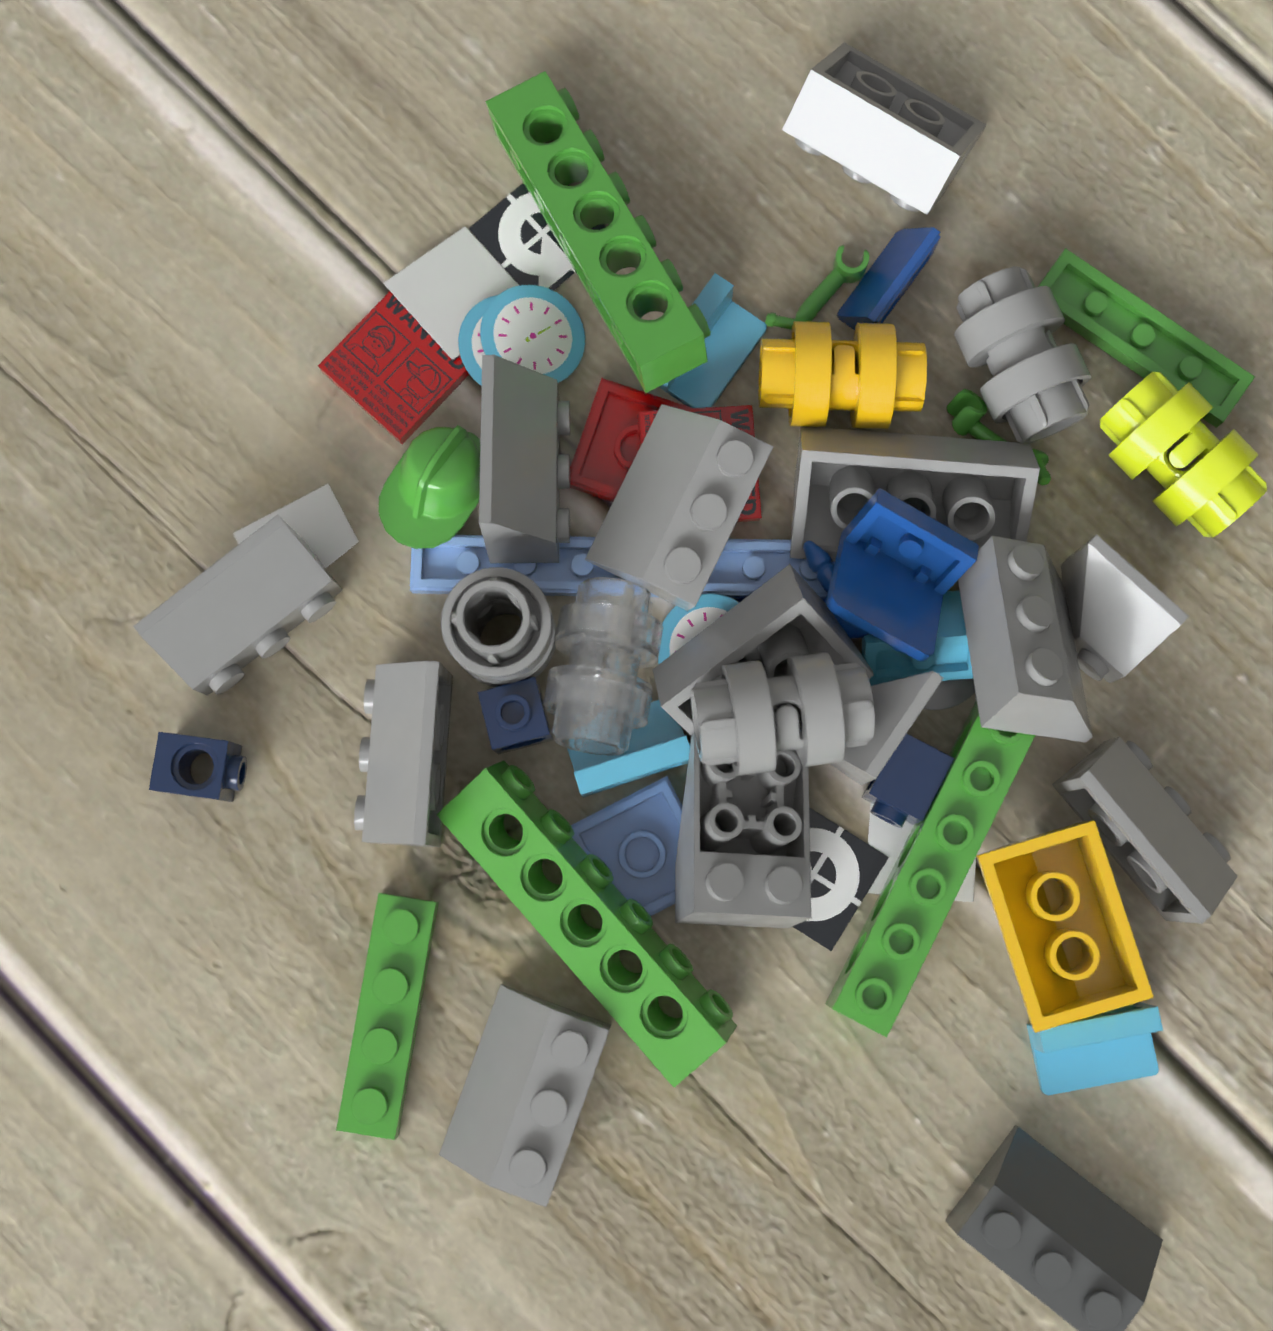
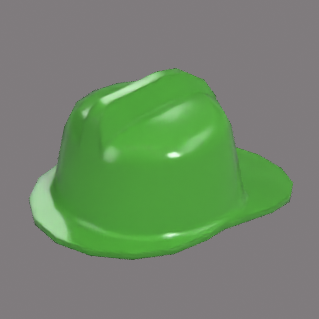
M459 425L455 428L434 427L421 432L411 441L408 449L385 481L379 496V517L385 531L398 543L414 549L435 548L450 541L462 529L479 503L481 440L475 434L467 432L466 429Z

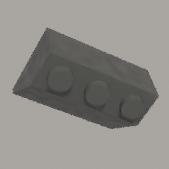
M1017 1125L1013 1127L945 1220L960 1238L1078 1331L1126 1330L1145 1303L1163 1239Z

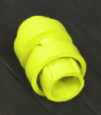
M1151 372L1100 419V428L1117 445L1108 456L1131 480L1146 469L1165 488L1152 502L1176 527L1187 519L1204 537L1213 538L1237 520L1266 493L1267 482L1249 465L1259 454L1235 429L1219 440L1200 421L1214 407L1190 382L1178 391L1161 372ZM1184 439V441L1179 443L1174 449H1172L1167 454V450L1169 447H1171L1177 440ZM1198 456V459L1192 465H1190L1185 471L1180 470L1186 467Z

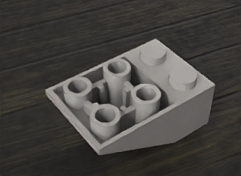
M693 733L675 863V923L791 928L810 919L811 875L808 766H802L796 749L777 752L775 771L737 776L732 763L708 766L701 762L697 751L695 734Z

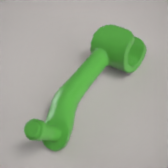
M841 245L835 255L833 271L802 303L795 319L770 312L767 313L765 324L769 327L775 326L792 330L794 321L811 322L844 283H855L864 276L869 263V252L867 250L864 251L861 265L850 268L842 261L844 245Z
M964 389L947 405L948 413L954 416L952 427L958 435L963 436L969 433L979 440L1008 442L979 421L986 414L987 406L976 393ZM1032 448L1040 467L1037 483L1043 486L1047 485L1051 480L1050 473L1045 467L1049 457L1046 453Z

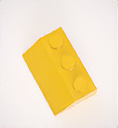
M1095 820L1075 823L976 855L1033 1032L1037 1033L1154 998Z

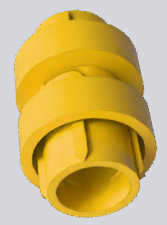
M794 321L791 339L761 338L758 405L759 408H788L789 426L825 427L828 410H850L853 428L888 429L891 424L893 411L921 412L923 408L927 381V352L925 343L897 342L894 324L857 323L853 340H832L829 322Z

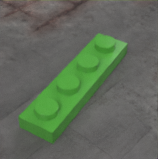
M1066 248L1039 284V286L1051 288L1065 318L1063 324L1142 378H1145L1151 372H1161L1178 391L1190 382L1214 407L1202 419L1216 428L1225 421L1255 378L1254 375Z
M378 893L337 1131L395 1140L399 1135L439 902Z

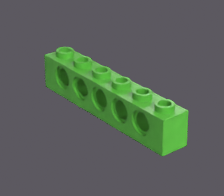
M544 71L485 101L497 138L645 393L708 362L705 338L710 336L711 333L703 313L696 304L689 307L685 304L679 292L683 291V285L674 265L669 259L662 262L658 259L652 249L657 244L648 222L643 215L634 218L626 205L630 203V197L622 179L616 171L609 175L601 164V162L605 161L601 146L591 129L582 132L576 121L580 119L579 113L568 90L563 88L557 91L548 74ZM573 182H582L575 186H567ZM608 224L606 228L592 230L597 225ZM626 267L636 268V270L629 274H616L617 271ZM658 311L664 313L661 317L654 320L642 319L649 312Z
M977 700L975 701L949 754L954 760L923 821L914 824L825 1003L827 1006L885 1037L888 1036L1035 735L982 728Z
M505 760L485 768L436 815L673 1087L677 1086L729 1040L737 1027V1024L732 1020L733 1012L730 1006L719 993L712 989L707 991L692 974L693 967L691 962L678 947L673 944L666 945L651 928L653 921L645 908L634 899L627 900L612 883L614 878L607 865L594 854L587 855L572 838L574 831L569 822L559 812L553 809L548 811L534 795L535 786L524 771L515 765L509 766ZM506 814L513 815L520 821L523 828L521 841L515 840L507 834L504 828V817ZM543 859L552 860L560 867L563 876L562 884H554L545 877L542 870ZM582 904L591 905L598 910L602 917L601 929L592 928L584 922L581 916ZM620 950H629L639 957L642 963V973L630 972L622 965L619 957ZM669 996L674 998L682 1008L683 1017L673 1018L666 1015L659 1006L658 997Z

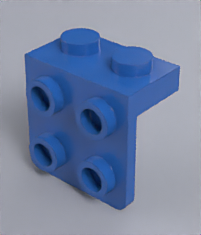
M879 488L841 533L826 600L827 607L846 623L855 625L889 644L893 649L924 662L935 652L943 595L977 561L979 545Z

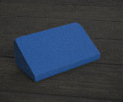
M934 227L907 228L896 232L837 313L838 319L853 330H855L857 323H883L933 256L941 238L939 236L940 231Z

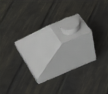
M1098 535L1094 536L1070 555L1061 565L1062 583L1064 585L1079 668L1097 681H1101L1104 678L1108 683H1112L1125 677L1189 617Z
M931 671L871 686L875 714L874 737L867 745L845 748L843 761L830 764L861 786L876 779L943 680V677Z

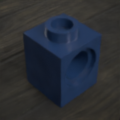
M535 677L477 692L491 747L498 755L554 740L541 688Z
M158 732L149 790L233 802L235 790H242L247 774V758L241 756L242 745L226 740ZM208 753L214 764L212 775L207 781L197 784L191 775V765L197 756Z
M906 733L877 778L869 782L862 798L874 804L870 811L874 816L893 826L902 828L905 821L912 825L923 821L954 758Z

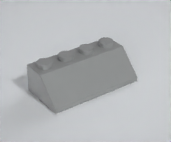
M800 427L794 481L790 558L806 559L803 544L810 540L826 551L832 561L835 562L842 531L879 488L978 544L979 549L991 536L1027 542L1040 470L1031 444L825 427Z

